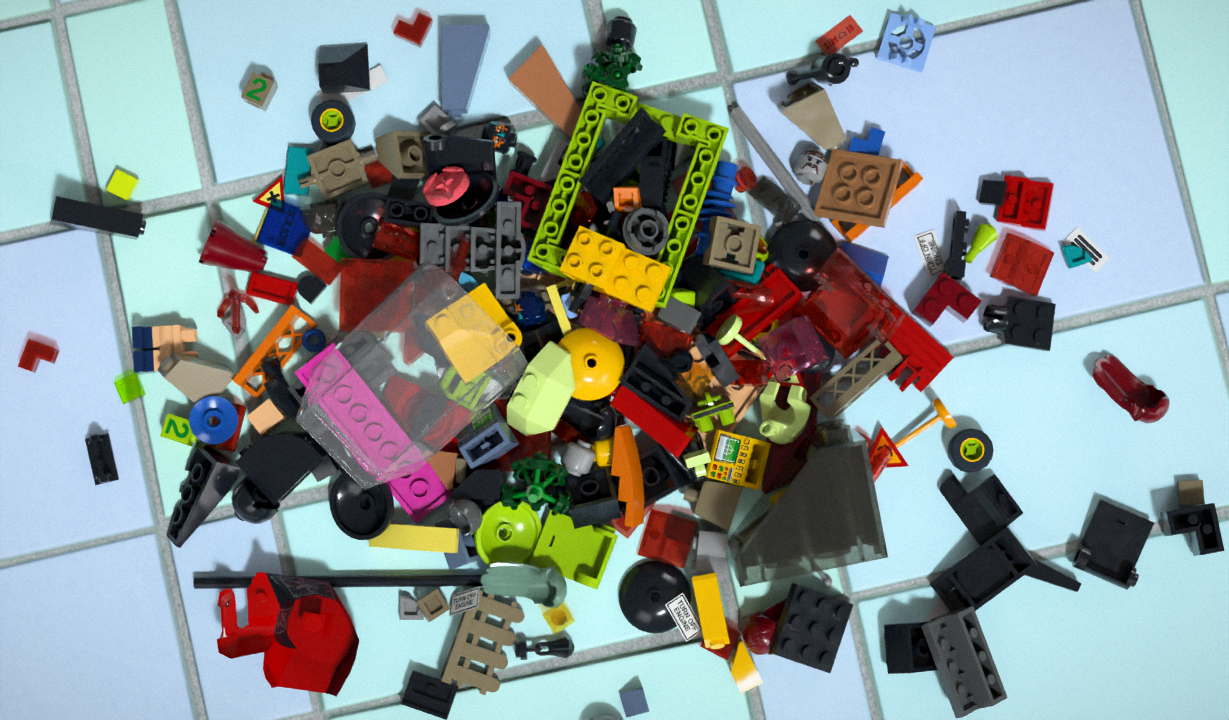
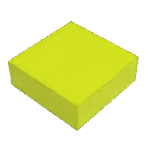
M116 169L106 191L129 202L139 180Z

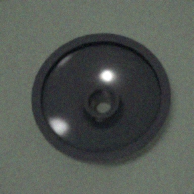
M484 171L466 173L469 177V186L460 198L444 206L432 205V214L436 221L445 226L457 227L470 224L483 217L493 207L498 198L500 187L496 178Z
M378 192L358 194L349 199L338 214L336 234L339 244L346 254L356 261L366 264H378L388 261L401 250L405 243L408 227L383 221L387 197L391 198L388 195ZM367 223H370L372 225V230L370 232H367L365 230V225ZM382 223L403 230L402 238L395 250L375 243Z
M807 220L793 221L782 226L772 236L767 248V265L769 266L773 263L801 292L813 291L826 284L833 276L838 261V248L831 233L820 224ZM806 251L808 257L806 259H801L799 257V252Z
M353 468L342 473L335 480L331 488L329 498L330 511L336 525L347 536L357 540H369L380 536L389 527L394 514V499L389 485L378 473L367 468Z
M647 561L632 568L624 577L619 590V604L623 615L635 628L647 633H664L677 626L665 604L683 593L691 605V590L686 577L675 566L663 561ZM654 592L660 595V599L657 602H653L650 598Z

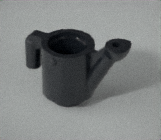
M822 52L821 55L813 60L810 71H788L786 75L787 82L793 86L800 80L814 78L823 85L828 84L832 86V84H840L849 77L851 67L859 65V60L857 58H846L839 53L825 54Z

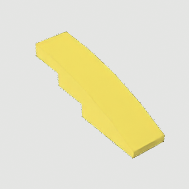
M390 523L384 533L376 538L369 539V547L458 553L459 528Z

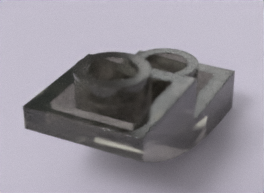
M765 176L748 193L758 204L785 225L802 208L798 202L786 195L779 186Z

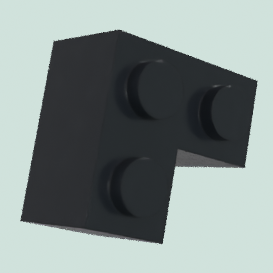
M1215 503L1160 512L1164 536L1189 533L1193 556L1225 551Z

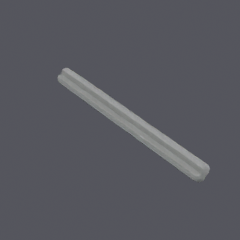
M738 106L731 110L730 117L808 221L819 222L822 217L815 216L814 205L741 107Z

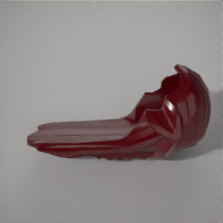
M1106 354L1105 358H1099L1094 362L1095 368L1093 369L1094 373L1092 376L1096 384L1122 409L1129 412L1130 417L1135 422L1155 423L1166 415L1169 410L1170 399L1164 391L1156 389L1154 385L1142 382L1112 354Z
M787 598L764 612H758L749 617L743 629V639L745 645L752 653L757 655H773L768 652Z

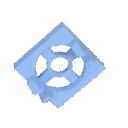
M891 13L876 59L922 73L936 26L924 23L925 21L920 17L915 19L910 14L901 16ZM908 25L905 34L899 37L891 35L892 31L897 27ZM915 28L922 34L924 44L917 43L912 36ZM903 37H908L913 42V46L908 50L900 47L899 41ZM889 42L897 45L900 51L899 54L891 52ZM912 50L921 52L914 59L906 56Z

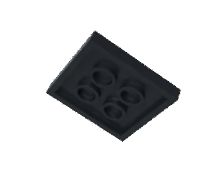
M792 582L768 653L831 673L854 604Z

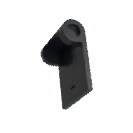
M430 134L423 138L426 181L431 175L435 173L439 175L443 172L442 169L452 166L462 168L465 173L475 171L488 172L496 178L494 140L446 134Z
M1100 499L1075 554L1072 567L1125 590H1128L1130 586L1134 587L1139 578L1135 566L1154 522Z

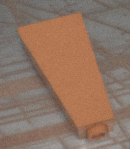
M540 45L508 78L509 84L571 141L581 109L546 49Z

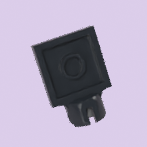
M1009 296L1005 305L990 304L986 306L983 316L991 318L988 321L982 320L983 329L986 332L1001 335L1002 345L1048 352L1051 348L1056 304Z

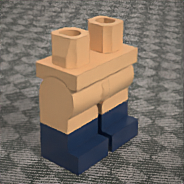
M182 325L132 327L133 348L139 350L133 351L134 373L139 375L159 373L157 369L160 367V363L173 352L199 358L198 351H187L186 343L198 342L197 329L185 328Z

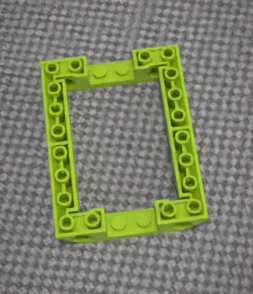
M592 81L527 260L552 274L575 281L562 274L559 269L569 248L567 250L562 249L560 246L582 188L579 180L589 169L606 120L610 119L626 125L635 113L642 108L653 121L665 129L666 132L662 138H668L670 141L696 149L668 227V241L659 252L656 260L672 268L655 307L666 308L729 128L686 113L679 117L639 103L637 96Z

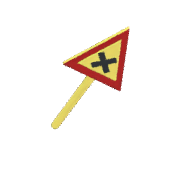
M282 176L252 201L266 207L253 243L256 245L270 210L272 209L286 215Z

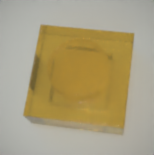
M693 363L691 370L688 371L684 378V382L693 392L702 397L714 375Z
M564 603L558 608H551L542 614L555 635L575 622Z

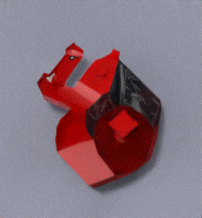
M265 572L256 573L251 585L247 589L249 625L243 628L237 626L236 600L232 589H224L219 592L217 605L221 607L222 632L220 638L217 639L218 653L233 659L264 652L263 671L265 679L269 682L271 688L284 687L326 693L337 697L354 665L359 638L351 617L336 591L328 582Z

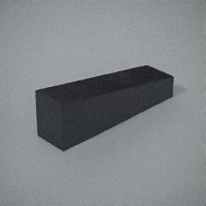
M1036 559L1034 560L1038 566L1024 575L1073 592H1078L1082 584Z

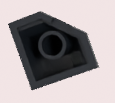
M696 254L693 258L685 260L680 269L682 270L684 288L695 292L694 309L702 313L696 325L703 332L705 328L737 302V298L730 282L713 267L704 265L703 259Z

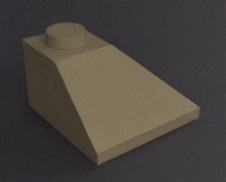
M391 131L375 138L379 162L397 179H426L423 138L430 135V132Z

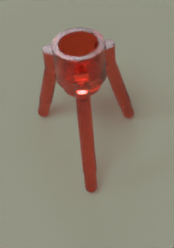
M725 278L731 285L755 290L751 293L731 294L732 297L751 299V305H755V307L718 314L715 316V319L729 318L734 314L739 316L753 312H764V308L772 307V289H765V286Z

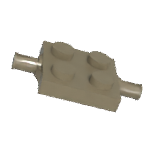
M349 139L308 155L307 159L311 166V176L298 181L299 184H302L300 185L301 189L315 184L320 189L324 201L369 184L364 165L377 160L374 150L360 156L355 150L352 140Z

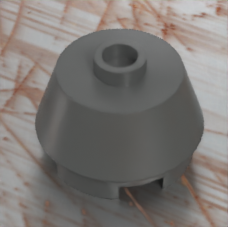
M645 207L637 208L630 212L624 221L623 241L630 250L636 253L654 255L660 252L668 241L669 223L658 210L655 211Z

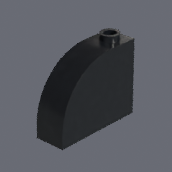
M282 431L266 436L255 442L252 446L250 444L240 451L241 457L235 463L267 499L275 505L282 502L331 453L317 439L308 434L298 431Z

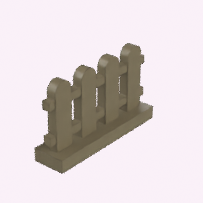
M480 590L478 608L465 611L462 614L440 680L451 684L452 679L457 680L456 686L462 687L463 683L480 688L479 694L486 695L487 691L493 693L500 688L498 679L492 677L494 669H504L508 665L507 657L500 654L503 645L512 646L516 642V635L508 631L511 622L521 623L525 615L521 609L516 608L518 603L511 601L510 605L493 600L495 595L488 594L487 597L482 596L484 591ZM477 610L482 611L479 620L474 619ZM491 614L505 619L503 627L499 628L485 623L487 615ZM469 633L474 634L471 643L466 642ZM482 637L497 642L494 651L477 646L479 638ZM460 656L465 657L462 666L458 665ZM471 660L488 665L486 674L469 669Z

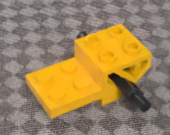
M612 211L608 223L602 225L599 233L579 225L559 270L562 274L576 281L571 292L574 298L568 311L577 314L582 301L588 300L592 290L606 296L610 295L652 313L672 268L631 251L623 243L615 241L619 232L616 226L622 214Z

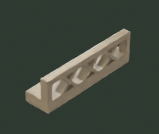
M881 335L809 399L832 422L897 366L903 358L889 341ZM882 342L891 351L884 359L874 358L875 348ZM871 353V358H865L868 354ZM860 361H870V371L865 375L856 374V365ZM853 368L852 374H847ZM842 377H852L851 387L847 391L837 390L838 380ZM855 378H861L855 383ZM834 385V390H829ZM824 393H834L833 403L826 409L817 400Z

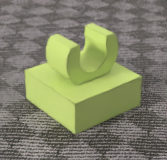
M706 448L683 455L687 468L694 467L697 477L707 475L704 464L711 462Z

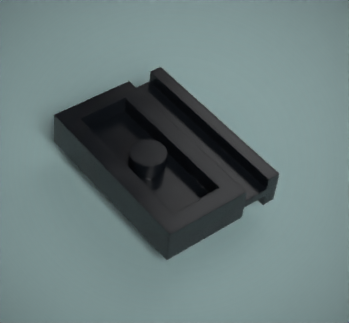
M412 670L401 704L447 720L459 686L442 682L438 678Z

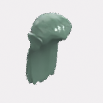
M499 561L491 563L490 567L486 568L487 573L482 574L480 579L481 583L486 586L483 588V591L487 594L524 597L531 599L534 604H542L548 608H558L567 596L565 578L560 572L556 571L554 566L540 568L524 563Z

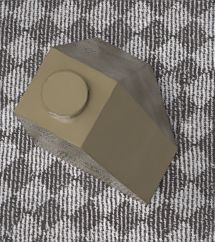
M813 81L790 92L787 95L788 101L786 103L784 101L780 102L776 106L781 114L825 150L837 149L842 145L841 142L847 140L826 90Z

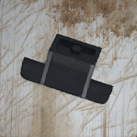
M954 474L940 486L941 494L979 545L1006 526H1009L1024 513L995 474L969 493H967Z

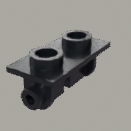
M109 433L89 436L90 438H86L85 442L95 486L119 480Z

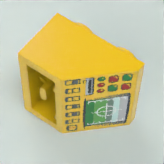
M716 430L710 453L711 462L707 465V475L705 477L745 488L760 490L771 443Z

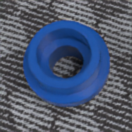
M312 328L303 334L302 344L306 350L318 352L324 348L326 337L321 330ZM311 336L318 337L319 341L316 345L310 344L309 338Z

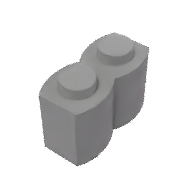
M699 531V536L694 535L693 550H697V559L691 560L690 574L700 576L716 573L718 582H724L728 533Z

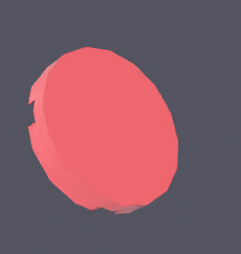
M456 166L446 167L442 169L443 172L439 175L437 173L431 175L423 187V193L430 205H447L465 193L469 186V177L462 168Z

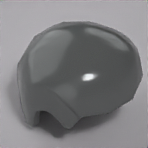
M459 499L449 505L448 509L450 510L452 523L465 536L474 534L481 527L483 517L481 509L475 502L468 499Z

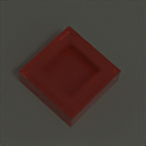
M379 160L365 165V172L372 189L393 182L392 173Z

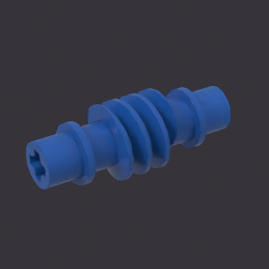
M718 161L715 175L711 179V191H707L704 198L706 200L702 204L704 209H700L699 216L701 218H698V220L703 223L701 231L696 232L698 243L695 254L704 257V253L711 242V231L709 230L711 217H734V214L727 211V208H736L735 204L729 202L730 199H734L731 196L732 191L738 185V182L735 181L738 165L734 163Z

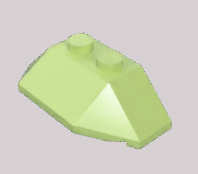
M549 341L528 364L507 404V423L525 436L554 430L576 389L571 364V353L553 341Z

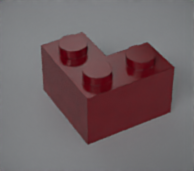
M511 170L502 197L512 201H521V204L524 205L521 211V229L536 235L554 186Z
M942 272L911 314L928 327L934 325L944 310L964 323L982 300Z

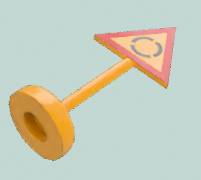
M939 397L932 403L938 415L897 442L893 443L884 428L881 427L862 469L909 466L897 448L941 419L949 429L956 427V422Z

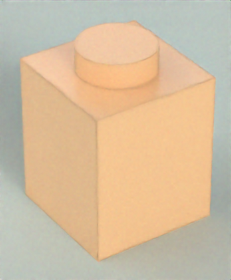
M267 399L246 416L264 437L288 419L271 399Z

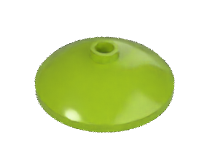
M501 500L496 501L495 504L490 505L482 513L481 527L474 534L477 553L488 566L499 561L527 564L532 558L542 532L540 518L526 502L522 501L518 505L517 510H512L511 507H504ZM503 528V534L499 536V531Z

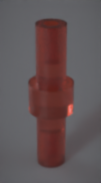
M461 240L456 258H453L450 266L452 270L446 285L447 287L456 289L461 271L464 272L467 264L465 259L471 244L470 242Z

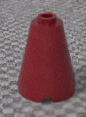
M216 218L198 263L257 273L258 269L264 270L268 257L264 256L265 250Z

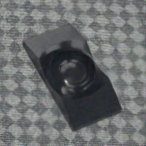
M1006 526L944 571L930 585L950 611L973 606L976 611L1038 566V564L1010 528Z

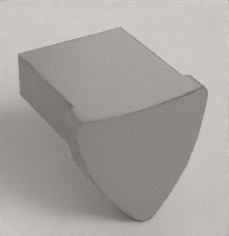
M436 105L419 120V123L430 134L450 135L458 125L455 120H451Z

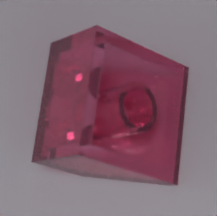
M602 294L599 297L589 295L578 323L615 343L636 347L641 345L633 311L624 307L626 304L624 301L614 297L611 299Z
M808 315L792 319L757 339L778 383L829 359Z

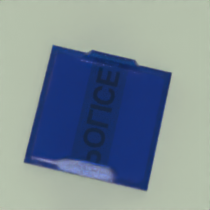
M272 198L256 242L301 258L317 214Z

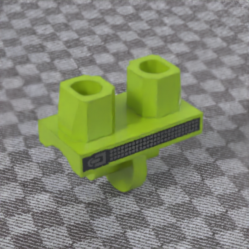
M709 391L704 392V400L697 402L699 408L708 406L709 409L691 414L693 423L696 422L701 434L714 430L710 417L718 414L722 426L735 423L734 402L730 401L714 407V404L721 402L722 399L720 394L711 397Z

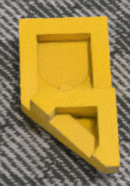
M739 639L736 643L737 647L733 658H730L729 665L739 691L743 693L763 682L742 639Z

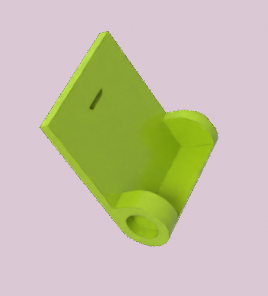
M550 510L529 564L540 568L554 566L556 571L560 572L563 577L598 590L618 539V535L614 534L616 529L603 524L601 528L589 525L574 529L572 517L564 514L553 516L551 514L552 510Z

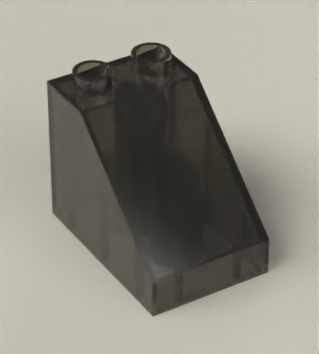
M843 419L825 421L815 425L817 435L806 437L728 539L727 545L732 570L740 587L888 558L867 441L856 430L851 428V425H845Z

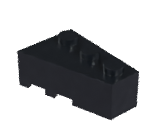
M651 339L644 344L620 381L621 385L678 423L683 421L697 400L696 395Z

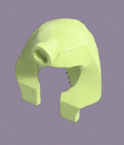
M768 381L765 390L759 397L763 422L760 425L759 431L772 442L778 444L791 443L803 432L808 421L811 407L805 401L807 391L801 386L792 385L787 399L790 408L784 411L774 401L780 383Z

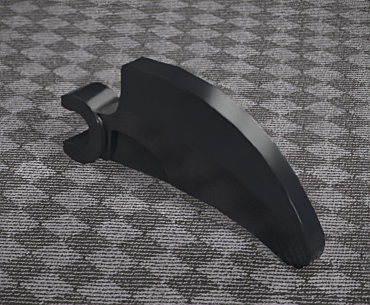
M275 357L271 361L268 360L261 364L262 370L269 377V381L265 382L264 386L276 406L295 421L303 424L312 422V417L289 391V385L281 372L279 359Z

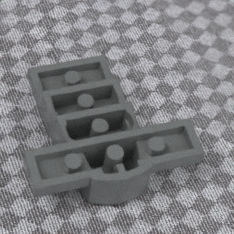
M496 201L495 227L469 224L453 227L440 223L420 222V272H479L495 270L494 297L496 299H520V268L523 266L526 254L525 240L521 233V201Z

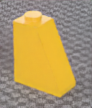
M716 573L692 577L706 648L711 647V649L723 648L725 644H730Z

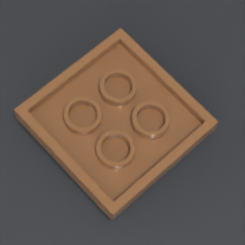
M838 149L832 150L814 210L815 216L885 228L903 166L902 160Z

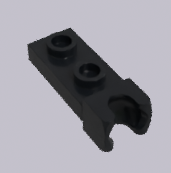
M956 211L953 214L950 255L944 262L943 272L954 280H962V277L965 276L966 260H962V256L966 255L967 242H964V233H968L970 220L966 218V211Z

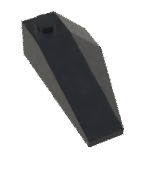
M198 441L187 461L185 470L189 472L185 485L181 484L179 492H181L180 505L174 508L167 532V537L179 548L231 490L241 469L230 457Z

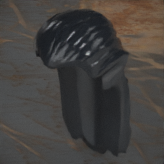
M571 397L560 417V420L581 430L582 434L598 442L610 438L617 425V415L611 407V401L603 399L585 401Z

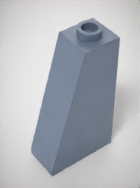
M489 24L442 25V110L445 114H448V117L459 118L462 117V114H468L491 36Z

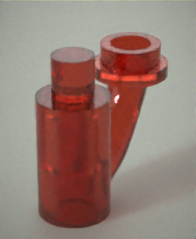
M860 433L859 436L855 437L858 441L857 463L862 472L861 474L875 483L890 461L889 454L893 448L885 443L880 451L876 449L869 462H867L866 447L870 448L873 440Z

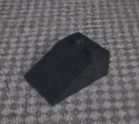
M660 444L639 455L643 475L644 509L693 483ZM612 475L618 500L620 477ZM618 500L620 511L625 519L627 502Z

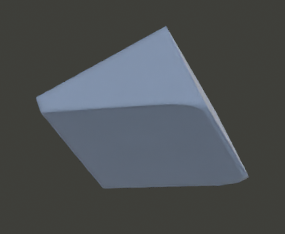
M643 687L620 694L626 718L650 712Z

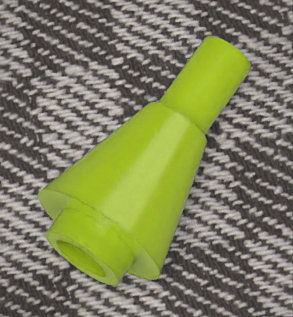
M987 223L977 225L971 248L963 258L967 263L971 264L978 253L998 239L996 229L992 225Z

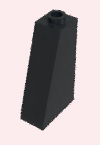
M56 196L50 225L137 240L139 234L144 235L146 221L142 220L143 214Z

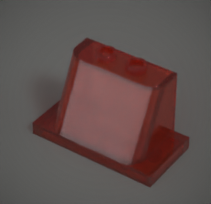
M839 247L831 253L813 276L819 284L794 309L845 359L849 358L874 336L884 345L908 315Z

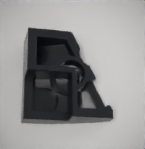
M696 333L689 337L723 388L740 378L715 337L703 333Z

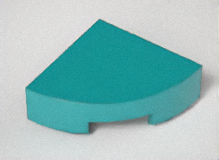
M1073 245L1061 247L1068 269L1092 262L1091 256L1080 247Z

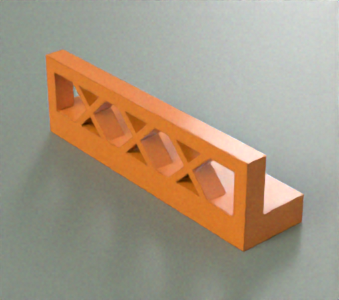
M904 162L902 170L908 175L909 179L904 184H897L896 188L898 189L895 190L891 208L923 181V177L918 172L914 174ZM833 220L831 222L833 227L849 244L870 227L869 225L855 223L854 227L846 232L839 224L840 220Z
M291 305L232 381L259 400L266 391L264 383L269 381V378L266 380V375L268 374L262 370L261 364L267 358L277 356L281 363L282 371L302 345L304 333L295 334L294 324L299 317L310 324L306 331L316 328L318 324ZM292 338L293 347L291 350L280 353L279 343L281 340ZM262 375L263 385L256 392L247 384L253 376Z

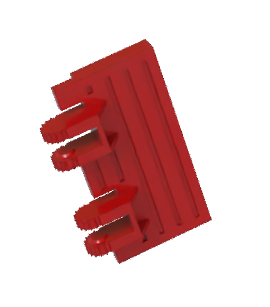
M771 263L765 268V271L770 276L767 277L762 272L760 277L762 282L757 287L744 284L750 292L744 286L735 293L737 302L705 328V331L715 337L723 323L730 316L736 314L742 319V326L738 334L750 342L804 296L789 278ZM733 338L731 342L721 345L725 354L731 358L744 345Z
M884 293L850 327L857 334L864 327L867 328L852 345L855 349L859 348L872 333L877 338L883 335L902 356L903 362L888 377L892 382L906 366L914 371L907 380L901 383L899 390L902 392L918 376L920 379L913 386L922 392L954 358ZM886 346L878 352L883 358L891 353Z

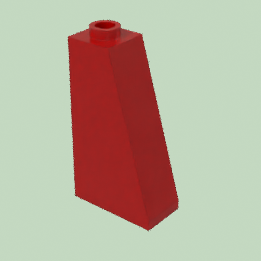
M618 384L611 393V396L614 398L610 404L677 458L683 453L698 431V427L686 419L678 423L621 384Z

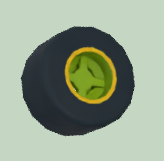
M327 100L322 102L315 108L311 117L313 131L321 141L329 145H336L349 140L354 134L356 126L355 117L349 107L341 101Z
M971 428L962 430L954 435L949 442L947 451L949 460L954 467L960 471L971 473L980 471L988 466L992 460L994 449L993 443L987 434L981 430Z

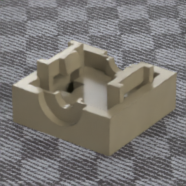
M712 216L709 226L711 242L704 253L703 264L744 274H753L762 226L721 216ZM728 226L737 227L738 230L729 228ZM727 254L734 255V261H731V257H726Z

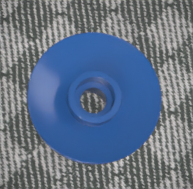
M209 396L199 400L193 406L189 416V425L192 433L200 441L207 444H220L230 439L235 433L238 426V414L235 407L225 398ZM216 417L218 419V423L216 425H211L209 423V418Z

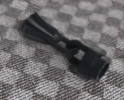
M566 637L555 641L540 642L532 648H528L527 640H520V643H515L516 658H521V660L528 659V652H535L539 656L550 655L567 659L575 650L574 643ZM548 646V651L540 652L542 650L541 647Z

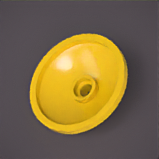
M580 328L565 335L557 344L571 353V364L576 388L571 397L585 401L597 400L610 394L620 383L624 373L623 352L617 341L605 331L596 328ZM588 359H593L595 361V366L593 368H590L587 365Z

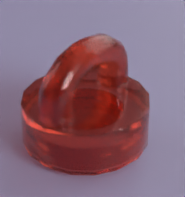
M743 166L737 170L735 181L738 182L735 190L738 193H743L756 187L757 178L750 168Z

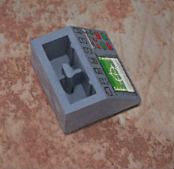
M495 403L455 429L459 450L470 468L474 470H482L520 444Z

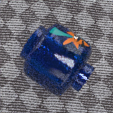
M526 292L521 294V298L515 301V318L519 325H523L524 329H534L542 326V323L547 319L545 300L542 297L536 296L535 292Z

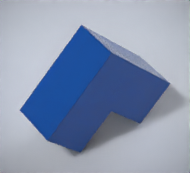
M871 127L867 141L852 137L848 151L878 156L885 131Z

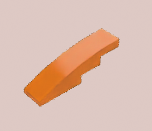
M624 424L615 427L611 475L620 477L618 500L627 502L624 526L636 527L644 523L643 475L638 448L631 426Z

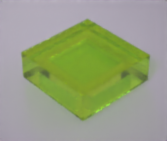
M137 373L113 382L124 405L146 395Z

